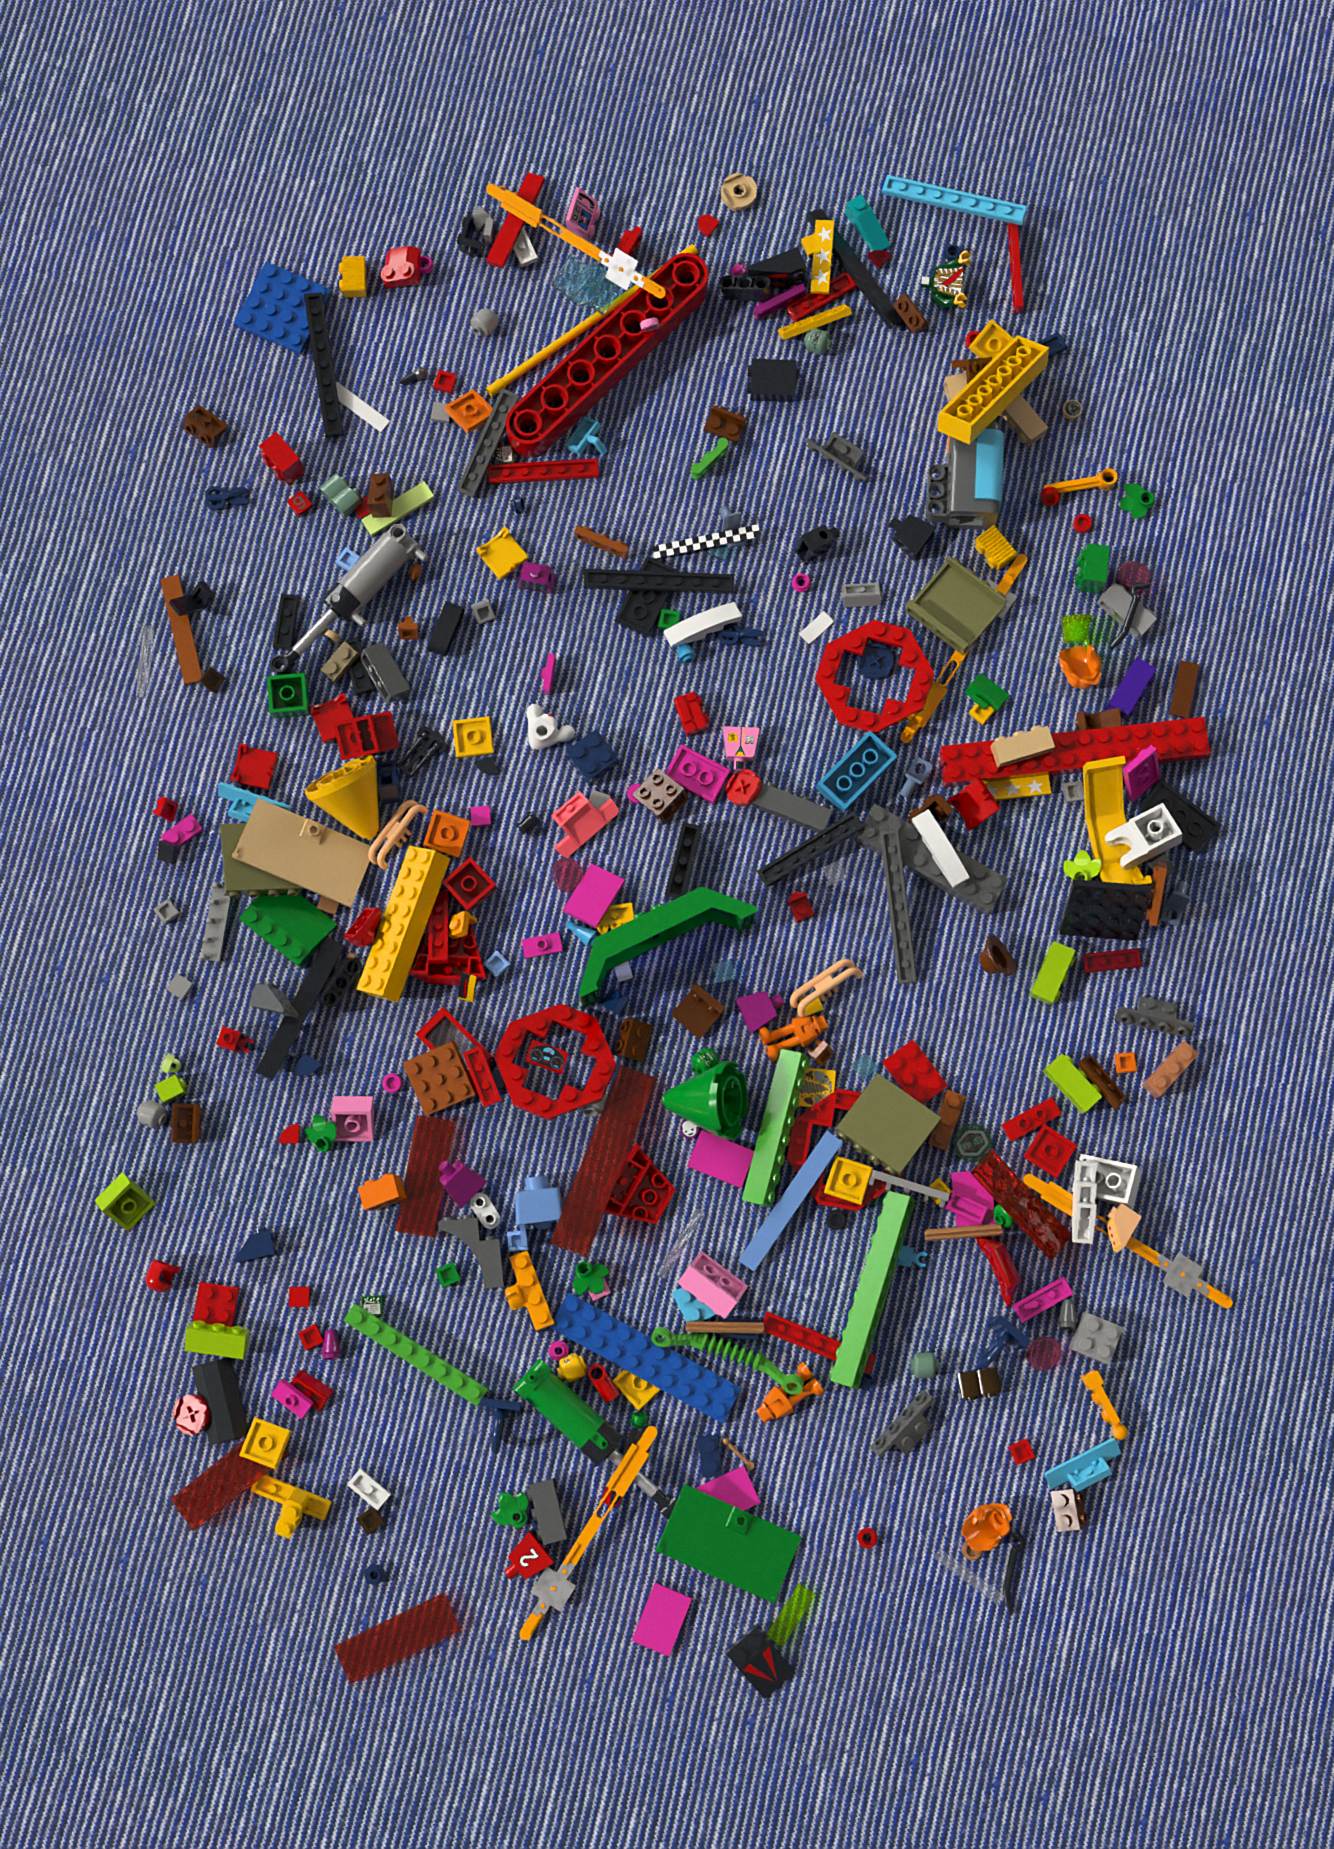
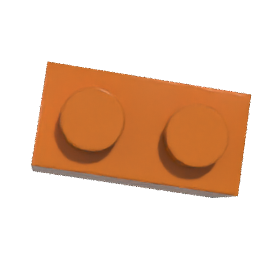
M387 1173L382 1175V1178L379 1180H368L364 1182L363 1186L358 1187L364 1210L372 1212L407 1199L401 1176Z

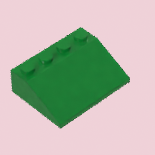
M268 894L260 895L238 918L300 969L304 967L338 925L322 911L316 909L317 907L300 894L296 896L280 894L276 897H269Z

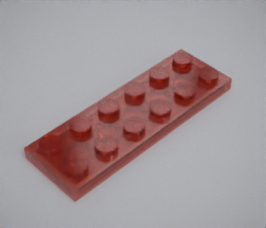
M417 1115L403 1186L407 1199L400 1202L395 1231L435 1237L444 1186L439 1181L443 1175L439 1170V1166L444 1161L449 1162L455 1121Z
M993 1149L989 1150L970 1173L1045 1255L1052 1260L1058 1255L1072 1235Z
M246 1439L171 1498L192 1531H197L273 1469L239 1456ZM285 1448L280 1463L291 1455L287 1448Z
M444 1591L336 1644L334 1649L349 1683L352 1684L460 1631L461 1627Z

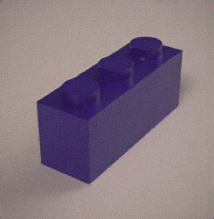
M1136 657L1105 709L1119 708L1121 718L1124 720L1128 715L1132 716L1138 707L1135 703L1138 699L1141 701L1147 692L1144 688L1147 684L1151 685L1156 677L1153 674L1156 667Z

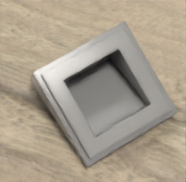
M484 599L471 605L478 625L496 618L489 599Z

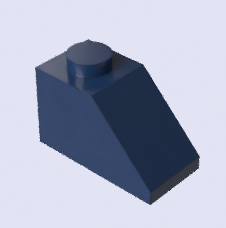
M396 760L377 763V790L383 805L401 802V785Z
M266 1228L255 1230V1234L248 1237L235 1258V1262L243 1263L278 1254L273 1231H267Z

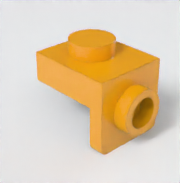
M466 911L451 916L448 937L457 939L467 935L469 924L477 923V918Z

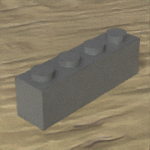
M762 783V789L757 799L753 802V808L817 833L826 828L832 813L828 805L823 803L818 805L805 796L800 798L788 789L780 790L776 788L777 786L773 783Z

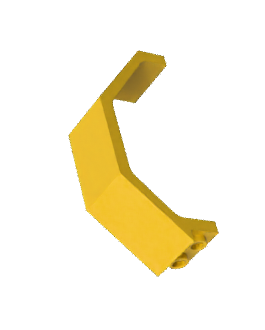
M1120 756L1086 762L1083 766L1085 820L1094 860L1100 859L1102 863L1099 872L1102 882L1149 886L1152 883L1151 876L1144 878L1138 865L1128 870H1124L1120 866L1121 858L1131 848L1126 844H1118L1111 847L1105 841V836L1108 832L1126 823L1122 768L1126 764L1125 757Z

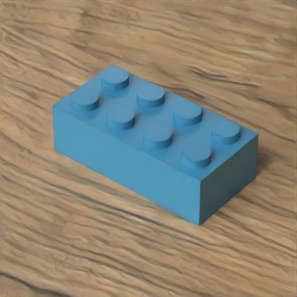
M869 730L817 783L816 789L844 814L896 761L897 755Z

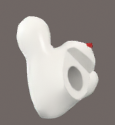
M531 704L527 708L528 739L532 749H544L559 742H568L574 738L575 730L572 726L565 725L558 730V723L552 714H543L542 707L538 704Z

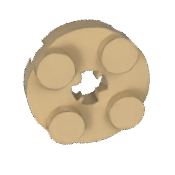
M741 173L729 175L724 180L721 187V199L730 210L747 209L756 201L757 186L755 181L748 175L746 177ZM735 189L743 190L744 192L741 195L735 194Z

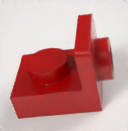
M797 891L790 895L791 898L788 899V904L796 923L814 916L813 909L807 898V892Z

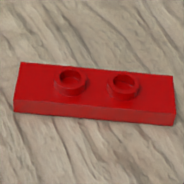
M1051 1097L1003 1123L1001 1127L1011 1142L1061 1115V1112Z

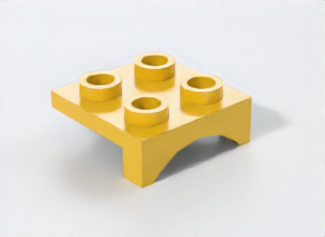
M506 527L502 528L492 540L476 548L477 554L499 580H502L529 559V556L510 535V531Z

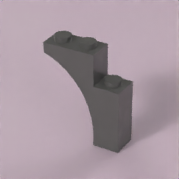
M474 1214L462 1215V1219L454 1220V1217L442 1218L443 1221L438 1222L439 1230L451 1233L461 1239L476 1256L482 1271L484 1289L505 1287L501 1240L496 1239V1236L484 1237V1241H481L479 1219L474 1218Z

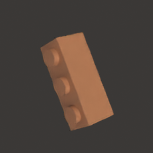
M1187 1042L1179 1043L1141 1086L1154 1098L1160 1097L1199 1053Z

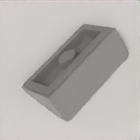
M879 583L842 585L843 606L880 605L881 592Z

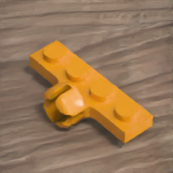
M526 1250L509 1257L517 1278L515 1285L505 1289V1295L511 1309L517 1310L526 1307L536 1332L555 1325L528 1251Z

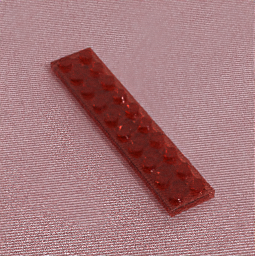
M620 1065L550 1244L587 1258L657 1078Z

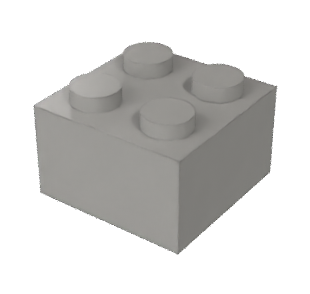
M1082 1312L1068 1349L1105 1365H1110L1123 1327L1087 1312Z

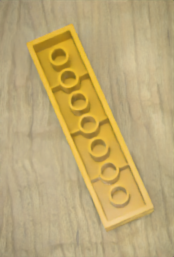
M1017 335L939 412L937 431L970 445L1047 367L1049 347Z
M409 846L359 980L357 990L373 997L398 1003L450 858L435 850Z

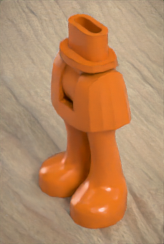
M823 1015L816 1018L815 1016L793 1018L791 1024L777 1030L769 1031L766 1027H762L758 1031L764 1046L789 1034H795L790 1039L765 1047L766 1053L773 1063L778 1060L781 1049L787 1050L797 1045L807 1046L821 1035L822 1031L827 1030L828 1025Z
M801 1362L798 1365L796 1375L800 1376L804 1382L813 1377V1374L805 1363ZM815 1377L803 1386L799 1394L792 1395L789 1398L787 1397L788 1393L782 1386L780 1388L774 1386L764 1398V1402L761 1403L762 1406L755 1411L762 1421L766 1423L770 1419H778L793 1413V1407L805 1397L811 1394L820 1396L825 1391ZM789 1383L792 1386H797L795 1383Z

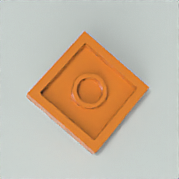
M474 389L445 406V412L467 434L475 429L476 431L482 429L493 409Z
M434 809L423 846L459 858L471 821Z

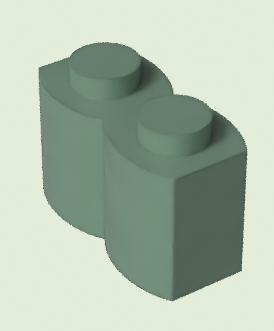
M334 474L319 489L324 497L346 518L362 503L360 500L362 496L355 488L351 489L348 486L349 482L344 476L339 477L337 474Z

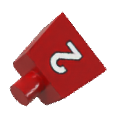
M530 1530L509 1554L508 1558L512 1564L504 1572L510 1580L519 1573L524 1579H527L554 1563V1559Z

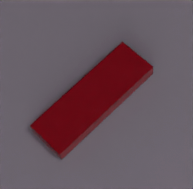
M1139 948L1081 955L1084 974L1142 967Z

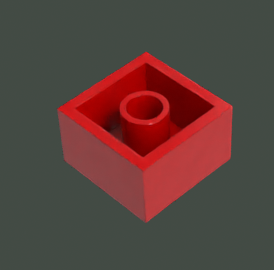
M277 432L259 445L262 451L260 455L264 459L263 462L269 469L272 468L276 477L281 483L285 481L289 486L305 473L300 458Z
M471 857L442 881L443 886L469 913L498 889L496 884Z

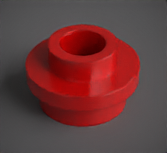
M871 1528L861 1529L857 1536L858 1543L863 1548L874 1547L878 1539L876 1532ZM866 1534L871 1536L868 1542L864 1541V1535Z

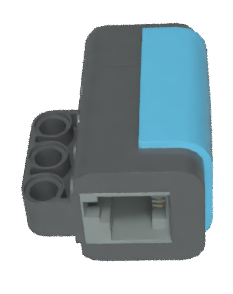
M992 421L970 445L948 436L947 464L932 465L928 471L926 518L930 522L945 523L947 528L988 530L993 525H996L1002 505L1004 433L996 421ZM937 473L940 477L934 478L932 474ZM937 491L940 495L934 496L931 492ZM935 508L939 510V513L935 514L930 510Z

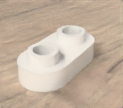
M476 1193L470 1200L471 1208L485 1228H496L501 1220L499 1213L486 1194ZM478 1199L483 1200L482 1206H477L476 1201ZM489 1215L494 1217V1221L491 1223L487 1222Z

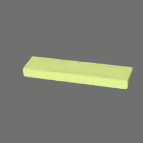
M423 481L393 500L391 517L373 518L372 514H370L361 521L372 537L434 499V495Z

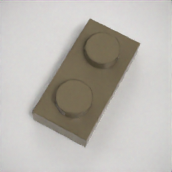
M344 641L321 668V671L333 682L337 683L360 654L348 642Z

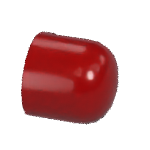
M153 1259L147 1271L145 1283L156 1292H167L173 1286L171 1279L174 1273L179 1274L181 1267ZM164 1273V1281H160V1278Z

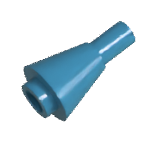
M688 643L677 646L680 663L689 664L694 661L696 653Z
M570 920L566 923L565 927L573 931L587 948L593 946L595 938L598 937L597 931L578 926Z

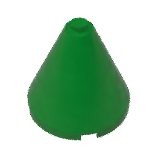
M723 1061L667 1090L662 1098L663 1105L667 1110L722 1140H734L743 1130V1126H739L741 1118H746L748 1092L744 1073L738 1072L736 1068L739 1067L738 1063Z

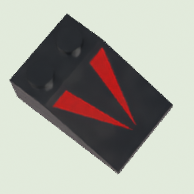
M796 247L747 266L746 275L766 276L769 278L772 288L789 289L793 285L798 286L804 283L806 264L799 248Z
M756 1624L725 1650L729 1659L764 1699L795 1673L793 1668Z

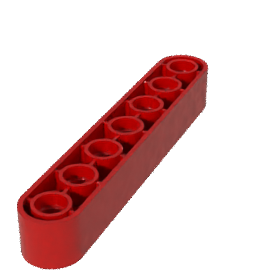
M680 253L673 256L649 278L665 288L666 296L664 298H658L640 287L510 409L505 423L508 442L513 447L515 453L523 457L532 458L547 451L704 302L708 289V268L699 256L692 253ZM690 280L692 283L683 284L679 281ZM656 304H664L667 307L659 309L653 306ZM649 318H658L660 326L656 330L649 332L641 330L640 323ZM631 328H637L641 331L638 333H630L627 330ZM607 352L615 354L611 358H604L600 355ZM586 377L589 379L587 382L578 383L574 381L576 378ZM557 401L563 403V405L558 408H551L548 406V404H550L551 402ZM527 426L536 427V430L532 433L521 431Z

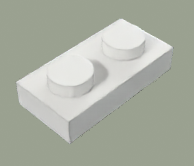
M523 226L513 248L521 267L538 261V257Z
M361 1468L347 1484L376 1510H379L391 1495L390 1492Z

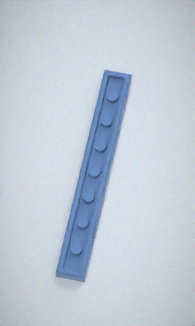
M828 1131L825 1132L739 1258V1262L752 1271L756 1270L843 1143L840 1139Z

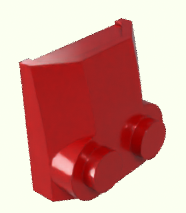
M411 246L392 248L386 253L385 266L381 270V278L384 280L385 288L420 284V248Z
M365 907L343 938L357 947L370 946L375 940L374 931L383 915L381 910L377 907Z

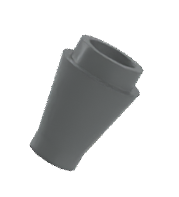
M1062 1300L1058 1321L1061 1329H1076L1078 1321L1074 1300Z

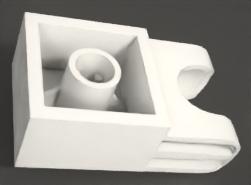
M1162 803L1108 832L1105 836V841L1111 847L1118 844H1126L1131 848L1120 861L1122 869L1128 870L1182 843V832Z

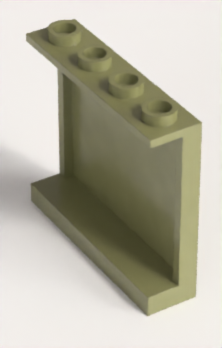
M947 556L946 562L913 600L910 599L905 604V612L961 655H964L1006 607L1007 599L1003 593L992 589L987 581L976 577V574L971 569L964 568L958 559H952L950 556Z
M247 823L220 825L219 837H221L224 896H229V898H239L241 895H248L254 898L263 894H268L269 897H276L280 894L296 896L302 892L303 887L232 858V854Z
M877 1073L838 1124L836 1133H838L837 1136L842 1141L852 1143L856 1151L861 1154L864 1152L870 1156L869 1159L874 1164L879 1165L880 1163L884 1166L888 1174L896 1175L900 1178L902 1171L932 1131L940 1125L941 1117Z

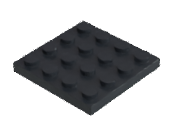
M1073 879L1061 919L1059 934L1136 941L1152 892L1151 886Z

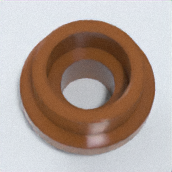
M418 562L410 565L408 571L412 581L414 579L419 580L422 566L418 565Z

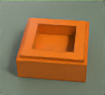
M1134 1052L1114 1054L1116 1074L1137 1071Z

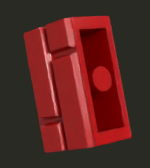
M695 691L674 698L673 703L686 737L708 730L707 724L710 723L707 713H703L701 709L703 702L700 695L696 696Z

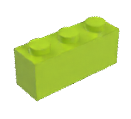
M1056 941L1051 943L1029 996L1048 1005L1058 1001L1061 991H1059L1060 985L1065 984L1069 975L1066 971L1069 966H1073L1076 959L1073 956L1075 953L1074 949Z
M1060 1054L1043 1070V1073L1083 1114L1103 1096L1095 1084L1091 1085L1086 1079L1088 1078L1081 1069L1077 1070L1073 1066L1074 1062L1068 1055Z
M197 1320L191 1322L186 1328L184 1351L244 1359L248 1352L250 1330L244 1329L241 1326L226 1327L221 1323L205 1324L204 1321Z

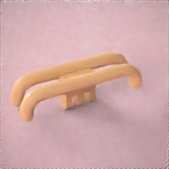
M414 800L403 802L371 845L368 853L371 863L374 865L378 864L381 869L386 870L388 864L385 862V856L394 844L401 849L403 845L399 840L407 841V838L403 836L404 833L408 836L412 834L406 827L418 812L427 814V807L419 805ZM409 807H411V809L407 812V814L405 815V817H404V818L402 819V821L399 823V822H398L399 819L402 817V815L405 813V811H406ZM388 838L384 846L379 851L378 857H376V852L378 848L381 846L384 840Z
M842 959L795 990L790 997V1005L792 1008L798 1007V1015L805 1017V1008L818 998L822 1002L825 1001V994L828 997L832 996L830 990L834 993L838 992V984L852 975L860 979L863 977V973L859 968H855L852 960ZM845 966L848 967L847 970H845L835 978H831V975L840 970L841 968ZM814 987L816 991L805 997L798 1005V998Z

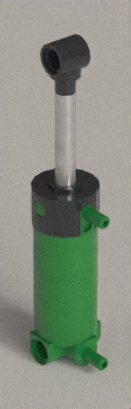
M539 1358L512 1389L538 1410L585 1457L589 1458L596 1467L607 1458L618 1467L624 1456L616 1448L624 1436L618 1433L608 1421H605ZM639 1471L633 1482L658 1504L656 1506L657 1510L669 1520L677 1499L672 1494L668 1493L665 1495Z

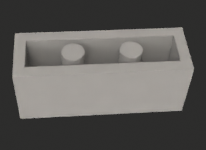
M1114 582L1096 604L1123 626L1132 597L1127 593L1125 587ZM1140 601L1129 630L1138 640L1157 620L1155 614L1150 609L1144 608Z

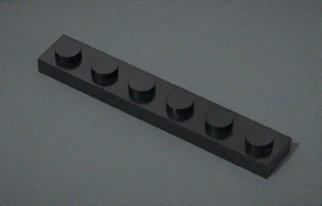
M855 811L760 868L757 870V873L765 887L769 888L865 829Z

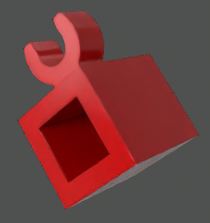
M222 1026L216 1045L239 1053L241 1048L242 1051L249 1054L251 1050L246 1049L245 1046L249 1042L254 1044L255 1041L251 1038L244 1039L245 1035L243 1033Z

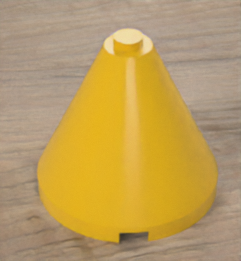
M366 755L343 764L344 767L336 771L331 770L312 782L305 789L304 793L311 802L361 838L370 840L378 835L379 812L376 762L372 755Z

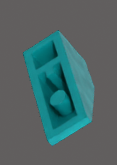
M860 194L847 202L845 215L871 251H884L889 248L890 243L875 213L863 195Z

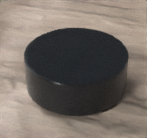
M838 1210L831 1211L826 1217V1224L832 1230H839L846 1223L845 1215Z

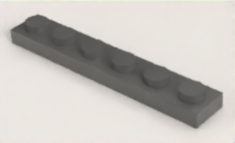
M501 389L456 489L458 492L475 498L506 429V416L510 409L518 402L519 395L506 389Z

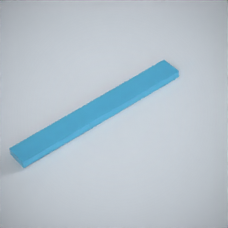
M887 175L882 189V194L1021 226H1023L1028 206L891 175Z

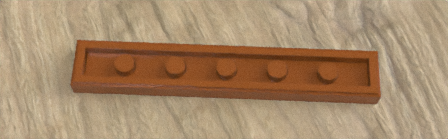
M174 575L162 578L160 581L184 685L199 683L198 680L202 676L189 615L179 616L169 604L171 599L184 596L180 576Z

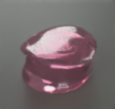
M1127 561L1120 566L1118 570L1119 584L1125 587L1127 592L1130 593L1131 586L1136 583L1149 584L1150 572L1143 564L1136 561ZM1138 589L1135 593L1139 594L1141 592H1144L1146 589Z
M572 858L559 859L552 869L555 885L558 889L567 893L574 892L584 876L582 868Z
M1039 1337L1033 1340L1026 1352L1029 1365L1039 1371H1047L1054 1367L1062 1355L1060 1344L1051 1337Z

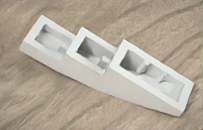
M734 602L728 603L681 621L664 630V635L671 647L705 639L708 633L723 630L726 624L741 621L742 615Z
M929 809L912 818V822L921 834L923 842L932 853V858L951 886L954 888L970 879L952 845Z
M1076 1160L1072 1206V1242L1093 1243L1097 1208L1095 1204L1097 1163L1093 1161Z

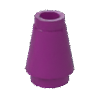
M337 1330L325 1331L321 1352L324 1360L339 1359L341 1350Z

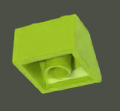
M123 1172L94 1200L102 1212L127 1231L156 1203L136 1182Z

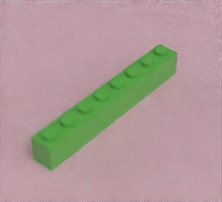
M784 1049L780 1050L742 1200L748 1203L770 1208L774 1202L775 1187L780 1180L779 1172L785 1160V1148L789 1144L790 1129L795 1121V1109L799 1105L800 1090L804 1086V1074L809 1067V1057L803 1053Z
M354 1304L343 1320L475 1406L480 1405L481 1398H484L490 1389L384 1320L373 1315L359 1304Z

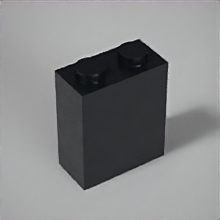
M752 359V364L748 365L747 377H751V383H747V394H750V401L794 402L796 360Z

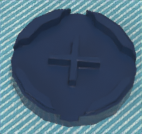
M880 643L868 644L863 656L858 655L856 659L859 673L870 680L886 678L891 673L894 665L893 654H891L888 647Z

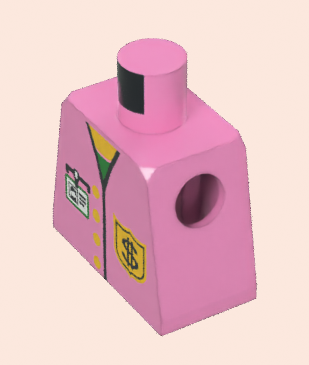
M723 726L726 760L734 761L735 771L744 770L745 761H753L759 728Z

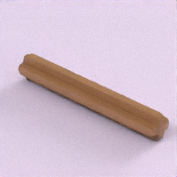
M989 1224L927 1229L924 1231V1237L926 1241L998 1236L1002 1235L1003 1231L1001 1225Z
M687 1321L686 1331L763 1333L764 1323Z

